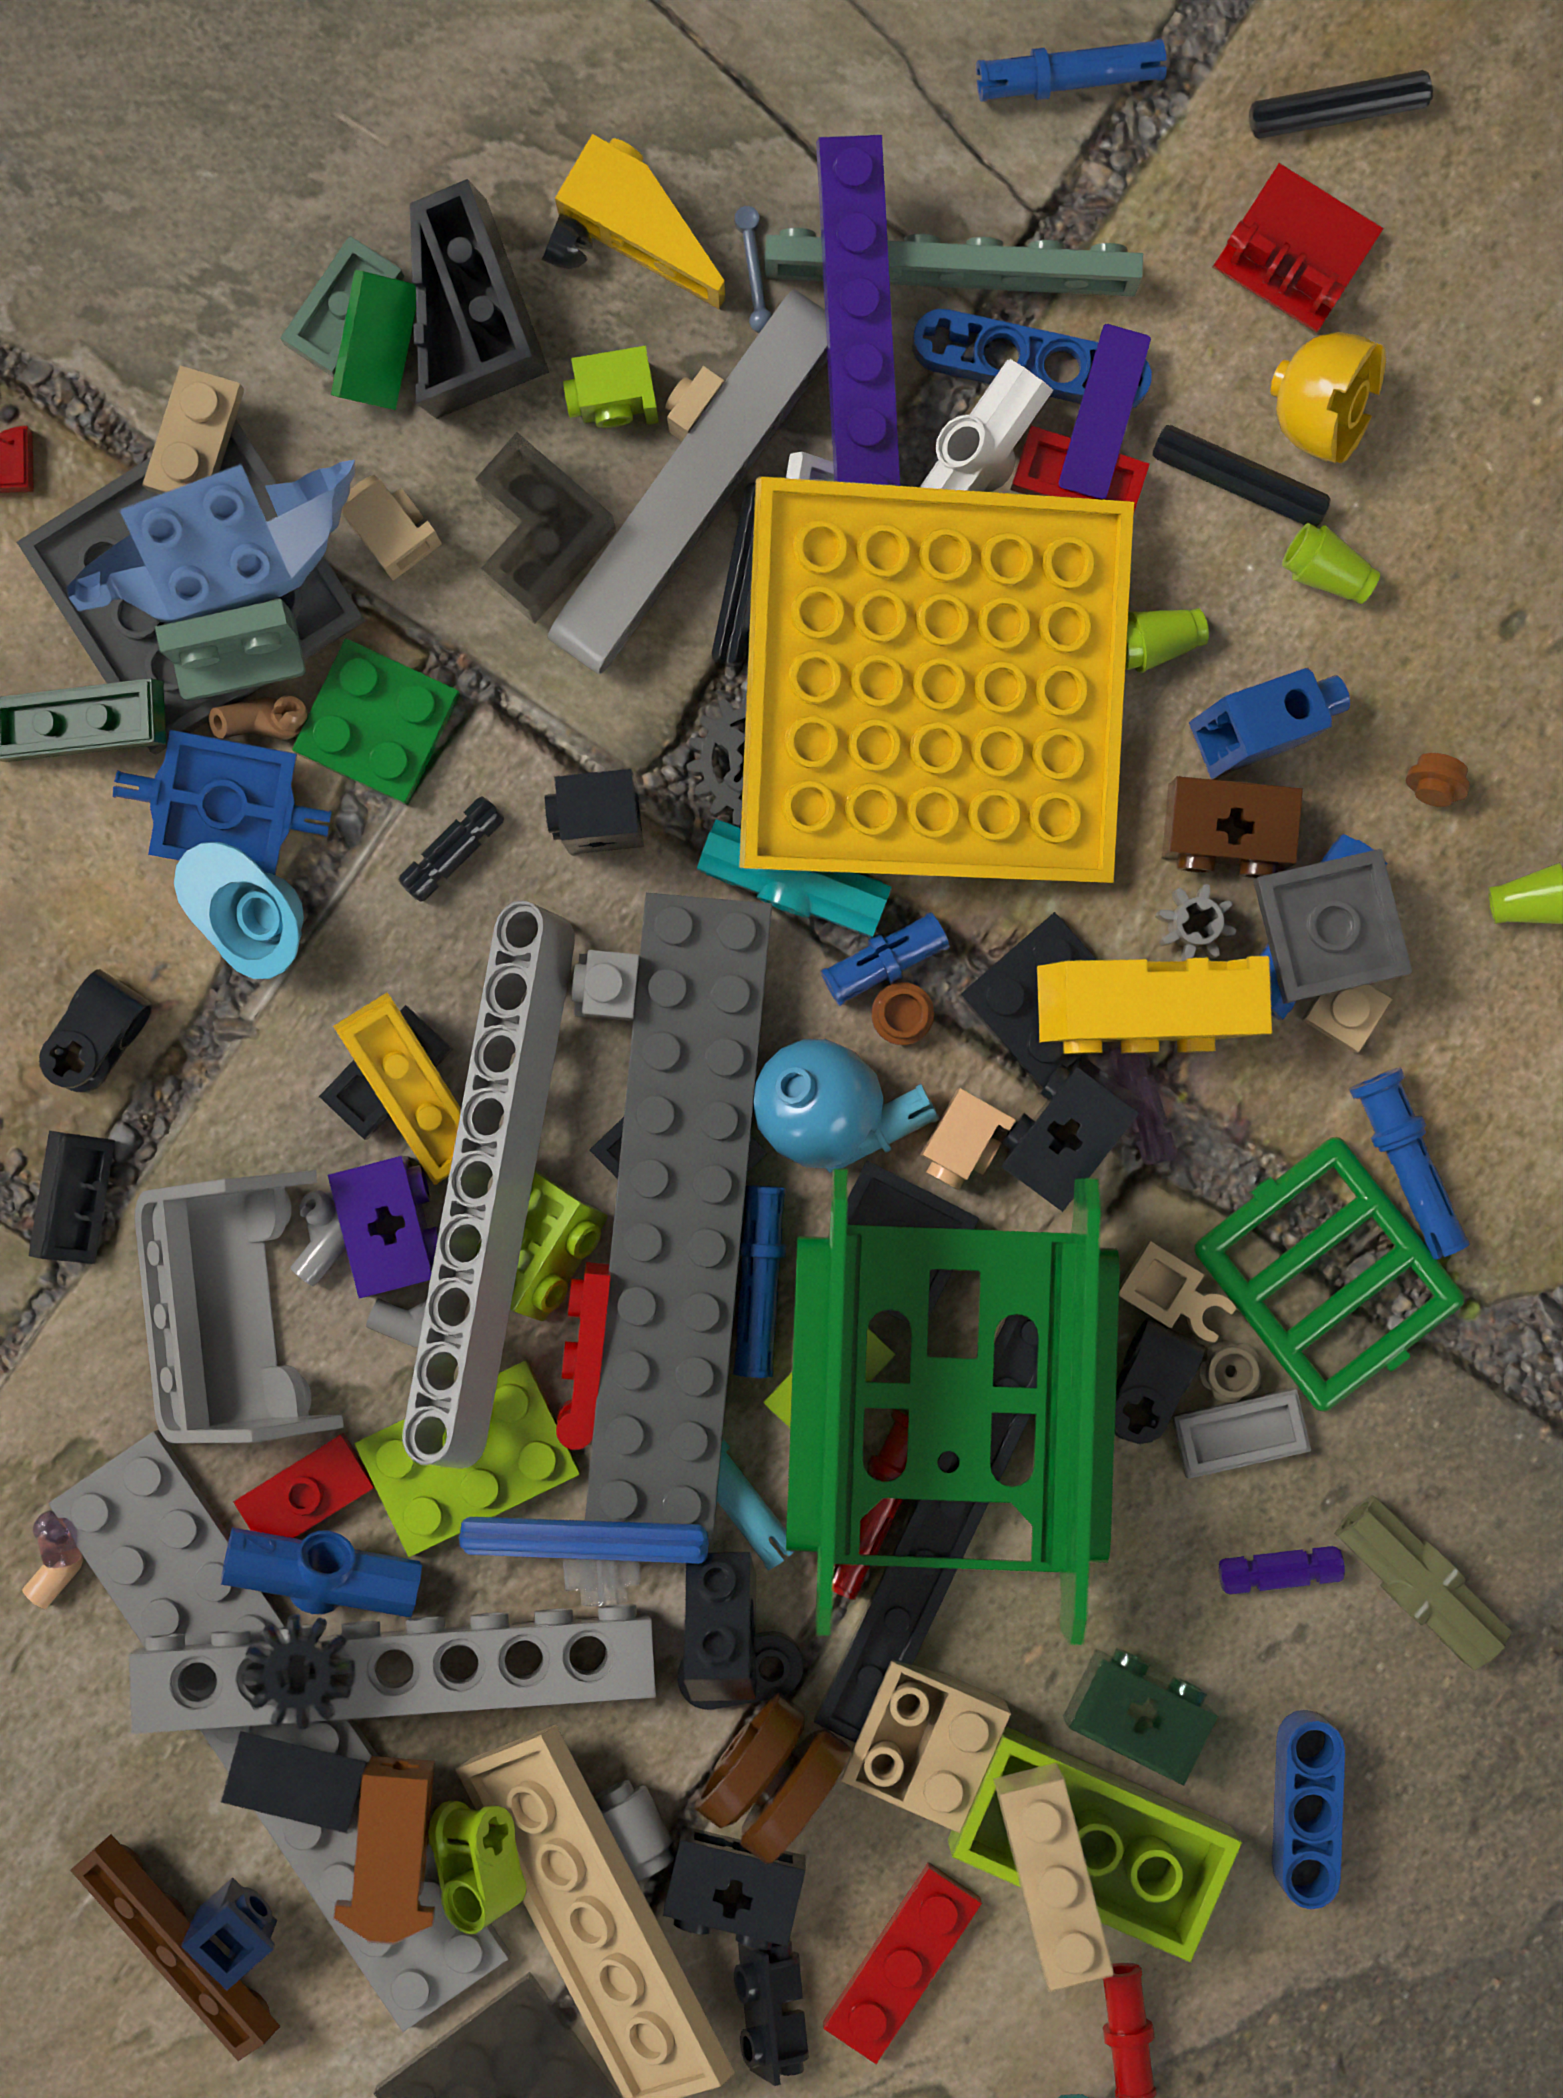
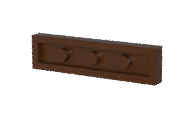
M110 1834L70 1870L237 2061H240L264 2045L281 2027L270 2015L267 2002L258 1992L247 1988L241 1980H238L232 1987L226 1990L181 1947L190 1926L189 1921L185 1918L183 1907L177 1899L166 1892H162L143 1870V1864L139 1856L131 1848L120 1844Z

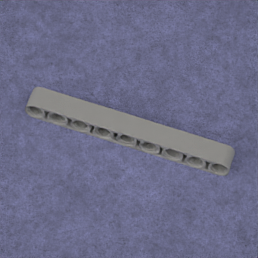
M524 900L516 901L506 906L498 915L494 926L403 1428V1444L406 1453L413 1461L424 1465L467 1468L478 1461L486 1446L575 946V933L572 925L564 917ZM538 929L536 938L532 942L534 932ZM527 990L525 1000L521 1004L523 993ZM516 1051L514 1062L510 1066L511 1057L513 1053ZM504 1114V1121L499 1129V1121ZM493 1175V1183L491 1189L488 1191V1183ZM482 1238V1246L480 1248L479 1253L476 1255V1247L478 1245L479 1240ZM470 1301V1311L465 1319V1309ZM458 1365L459 1374L456 1382L454 1383V1372L456 1366ZM445 1429H447V1440L443 1447V1434Z

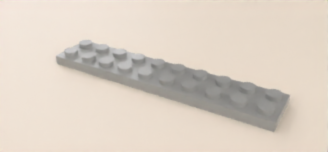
M159 1430L153 1431L48 1503L145 1648V1637L154 1635L185 1634V1645L211 1643V1633L217 1631L250 1630L251 1641L266 1640L262 1630L270 1623H273L278 1628L287 1627L288 1621L269 1593L221 1585V1575L230 1535ZM252 1661L248 1670L264 1668L265 1665ZM195 1662L185 1667L183 1684L195 1696H208L216 1689L217 1677L209 1665ZM314 1663L312 1665L313 1674L317 1673ZM264 1683L252 1685L259 1691L265 1689ZM354 1719L311 1721L309 1727L302 1730L298 1729L296 1723H282L280 1726L268 1724L200 1729L228 1773L240 1731L365 1761L367 1764L371 1756H378ZM359 1809L353 1833L348 1834L255 1811L402 2032L509 1959L511 1952L492 1924H489L477 1934H466L451 1924L442 1907V1892L434 1853L429 1841L424 1889L419 1896V1901H421L423 1906H435L433 1925L407 1937L396 1945L369 1943L366 1939L334 1919L337 1899L352 1900Z

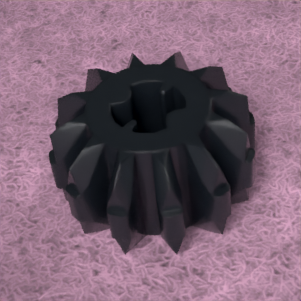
M290 1615L287 1623L288 1639L284 1638L279 1628L273 1623L268 1624L262 1630L265 1639L274 1651L256 1644H251L248 1647L246 1656L252 1661L265 1665V1667L245 1671L242 1674V1683L245 1685L265 1684V1689L252 1698L250 1705L254 1710H258L264 1707L271 1699L276 1701L278 1706L271 1716V1724L280 1726L286 1718L288 1709L293 1708L296 1709L298 1729H307L311 1720L310 1705L313 1704L319 1715L325 1720H329L335 1715L334 1706L324 1694L325 1692L340 1699L349 1698L352 1688L347 1683L333 1678V1675L353 1672L356 1668V1662L351 1658L337 1660L332 1658L333 1654L340 1651L346 1645L347 1638L344 1634L336 1635L326 1645L319 1641L326 1629L327 1620L320 1617L317 1618L309 1636L302 1635L300 1615ZM293 1655H304L307 1657L304 1663L305 1666L311 1661L315 1664L317 1673L309 1676L305 1688L291 1686L294 1681L293 1677L287 1682L283 1678L281 1670L288 1668L292 1662Z

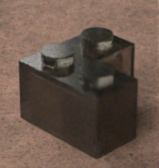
M516 432L475 478L482 497L517 526L481 567L487 583L535 624L617 530L613 515Z

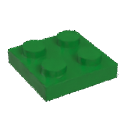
M345 638L292 751L303 758L408 806L461 694L457 689Z

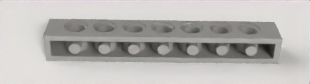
M616 1604L599 1606V1618L573 1619V1609L556 1608L534 1611L535 1622L509 1623V1613L505 1612L470 1615L471 1626L445 1628V1617L407 1619L406 1630L388 1632L380 1631V1621L341 1624L342 1634L347 1638V1643L335 1654L342 1659H354L356 1668L353 1672L348 1673V1679L345 1681L352 1688L348 1699H340L326 1692L324 1693L335 1709V1715L329 1720L655 1698L651 1618L648 1614L637 1615L636 1604ZM302 1625V1635L309 1636L313 1625ZM280 1627V1632L285 1639H288V1628ZM250 1630L212 1632L211 1643L185 1645V1634L145 1637L146 1648H136L129 1654L132 1734L271 1724V1716L278 1703L271 1699L264 1707L254 1710L250 1705V1701L260 1691L252 1685L242 1683V1674L248 1671V1667L252 1662L246 1656L248 1647L251 1644H256L274 1651L267 1640L251 1641ZM336 1635L321 1636L319 1641L326 1645ZM585 1636H593L600 1639L605 1644L606 1649L602 1663L591 1670H581L575 1667L569 1660V1652L576 1640ZM527 1640L535 1643L541 1649V1663L535 1671L529 1674L514 1673L506 1665V1652L512 1644ZM454 1645L468 1646L478 1657L479 1662L474 1673L463 1679H455L448 1676L441 1666L440 1660L443 1653ZM399 1649L411 1657L414 1671L407 1680L401 1683H390L379 1675L376 1666L377 1659L387 1650ZM293 1655L292 1662L288 1668L282 1670L283 1678L286 1682L291 1677L294 1678L291 1686L295 1688H305L309 1676L313 1674V1662L311 1661L305 1666L304 1663L307 1657L304 1655ZM200 1662L209 1665L214 1670L217 1677V1686L212 1694L203 1697L195 1696L185 1688L183 1672L187 1665ZM313 1704L309 1706L310 1722L326 1721L319 1715ZM289 1708L286 1718L282 1723H296V1709Z

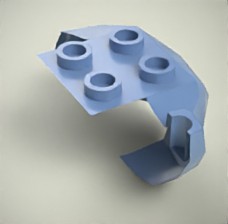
M355 460L339 462L332 467L315 470L291 483L266 485V490L278 516L268 522L264 518L242 465L121 509L120 512L131 534L88 564L67 586L68 597L78 611L104 607L113 600L123 599L151 615L157 621L167 624L265 603L300 587L325 554L328 537L339 526L342 507L350 495V484L355 476Z

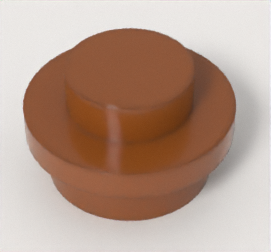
M1441 753L1422 754L1418 759L1417 765L1409 768L1406 777V784L1415 792L1416 798L1425 804L1436 807H1447L1452 802L1465 799L1470 788V782L1466 778L1467 766L1457 758Z
M905 982L891 984L884 988L874 1000L871 1010L872 1023L877 1033L887 1042L895 1045H910L921 1040L929 1032L934 1020V1007L928 994L920 987Z

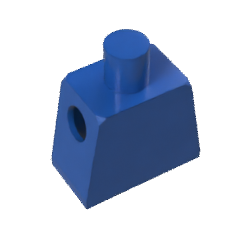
M1304 668L1224 696L1191 720L1189 725L1211 779H1215L1310 741L1332 727V716L1349 710L1350 696L1344 681L1339 676L1334 675L1317 682L1314 673L1309 668Z

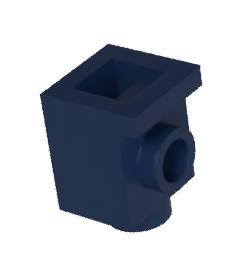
M232 1877L197 1908L181 1947L217 1982L228 1990L273 1951L275 1943L271 1940L277 1919L272 1915L267 1902L255 1890L241 1886ZM215 1934L230 1949L228 1956L209 1938Z

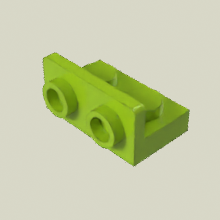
M536 1170L534 1171L510 1310L542 1322L564 1300L568 1290V1283L583 1258L587 1257L596 1248L600 1240L601 1229L607 1221L608 1215L598 1208L584 1203ZM482 1239L476 1247V1255L482 1246Z

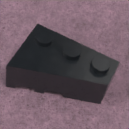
M466 179L410 203L412 284L416 286L417 323L414 324V344L418 346L419 384H415L416 404L438 419L549 373L487 199Z

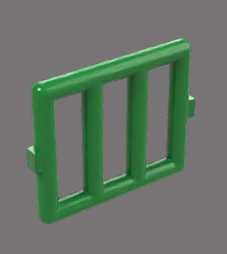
M1339 1137L1327 1139L1275 1181L1272 1177H1267L1248 1192L1252 1199L1200 1238L1194 1247L1195 1255L1312 1406L1322 1412L1331 1410L1383 1368L1392 1372L1411 1357L1406 1350L1459 1310L1465 1301L1464 1294L1440 1262L1437 1259H1433L1426 1244L1347 1143ZM1331 1168H1334L1356 1197L1247 1281L1225 1251ZM1372 1217L1395 1247L1286 1331L1263 1301ZM1411 1267L1434 1297L1325 1381L1302 1351Z

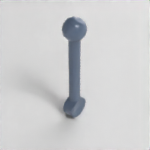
M743 206L735 214V226L739 232L743 233L754 309L749 318V323L755 332L760 333L772 314L766 310L755 231L759 226V214L755 208Z

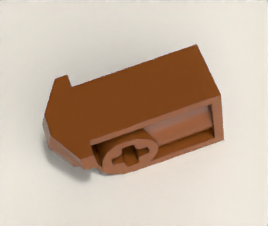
M371 1756L362 1775L352 1900L337 1899L334 1919L366 1939L369 1943L396 1945L407 1937L433 1925L435 1906L421 1905L419 1896L424 1889L435 1761Z

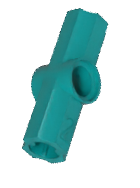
M718 819L715 820L704 845L697 871L726 884L738 886L758 894L757 899L764 903H772L773 907L804 918H809L810 915H813L867 937H873L890 894L891 886L859 873L739 868L741 828Z

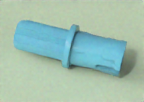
M919 1084L915 1089L882 1105L881 1121L875 1133L870 1130L866 1140L858 1146L862 1150L853 1159L826 1169L829 1172H832L833 1169H842L881 1148L887 1153L892 1150L890 1143L931 1122L940 1120L931 1100L927 1097L928 1094L923 1085Z

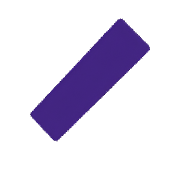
M1111 324L1103 326L1058 484L1061 488L1099 499L1107 497L1151 342L1149 335Z

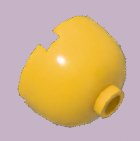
M1335 332L1313 338L1299 348L1291 361L1284 359L1280 362L1272 379L1270 393L1272 396L1277 397L1276 413L1281 431L1293 445L1323 461L1343 463L1357 448L1372 415L1366 413L1362 414L1369 392L1379 395L1386 366L1385 347L1359 335Z

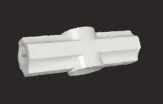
M1011 359L1007 360L970 415L954 418L941 430L936 443V453L939 460L920 487L993 492L1002 487L1014 470V446L1051 395L1053 389L1025 367Z

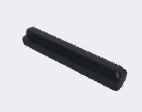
M1419 70L1258 100L1252 103L1249 109L1250 128L1253 136L1261 139L1426 108L1433 99L1432 81L1427 71Z
M1166 425L1162 429L1153 448L1155 459L1303 525L1310 523L1318 527L1323 521L1330 505L1331 498L1328 494L1173 425Z
M750 482L745 487L712 648L713 661L731 667H740L745 663L749 643L756 482Z

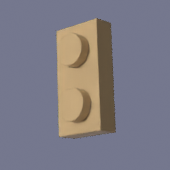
M181 365L179 366L143 481V486L148 491L164 494L219 473L244 394V388L240 383Z

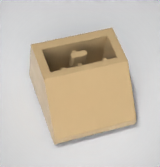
M891 1660L843 1772L841 1781L960 1833L1011 1713L1007 1703L1000 1697L947 1674Z

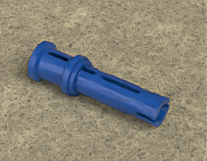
M1399 1067L1364 1080L1351 1087L1349 1091L1353 1099L1361 1100L1375 1132L1371 1137V1141L1375 1148L1378 1147L1380 1152L1386 1151L1413 1215L1421 1228L1428 1249L1435 1260L1443 1255L1446 1257L1463 1250L1470 1245V1242L1456 1217L1448 1194L1427 1151L1426 1144L1422 1138L1426 1134L1425 1127L1427 1125L1423 1116H1415L1401 1084L1405 1075L1402 1068Z

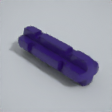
M1334 1546L1312 1548V1554H1307L1303 1549L1253 1555L1252 1561H1247L1244 1556L1224 1558L1219 1561L1218 1569L1221 1588L1230 1595L1251 1592V1587L1255 1586L1260 1591L1309 1586L1311 1580L1315 1579L1319 1584L1341 1582L1345 1576L1342 1552Z

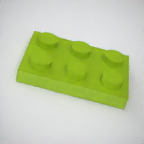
M528 1359L499 1372L486 1446L478 1461L467 1468L424 1465L413 1461L406 1453L403 1444L405 1418L354 1443L408 1558L461 1533L462 1521L467 1517H494L581 1474L571 1449L564 1447L557 1438V1420ZM445 1429L443 1434V1447L447 1440V1429Z

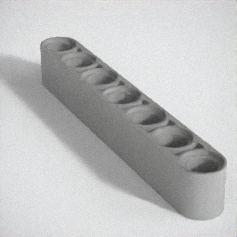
M796 289L792 290L784 298L562 609L549 631L548 640L598 675H601L610 666L828 360L826 318L823 308Z

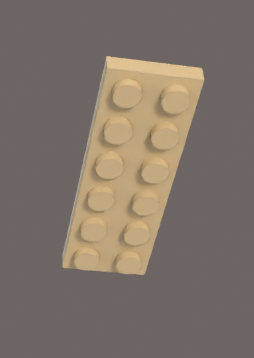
M556 1724L470 1758L455 1770L476 1810L494 1805L506 1808L511 1814L515 1826V1841L520 1866L526 1881V1894L523 1902L623 2098H682L721 2087L735 2072ZM489 1824V1827H494V1828H496V1825H495V1824Z

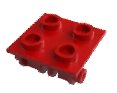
M1278 163L1245 217L1232 232L1227 245L1212 268L1317 333L1384 228L1281 163Z

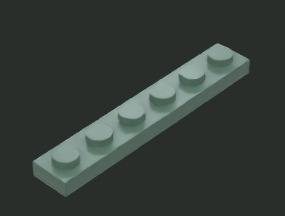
M786 228L781 230L779 235H766L765 279L823 281L821 237H817L816 232L805 228ZM912 234L906 236L904 241H888L890 285L1135 297L1142 279L1143 253L1128 252L1126 246L1116 243L1096 244L1091 246L1090 250L1065 249V244L1054 240H1037L1029 243L1028 247L1003 246L1001 240L992 237H975L968 239L966 244L941 243V239L934 235Z

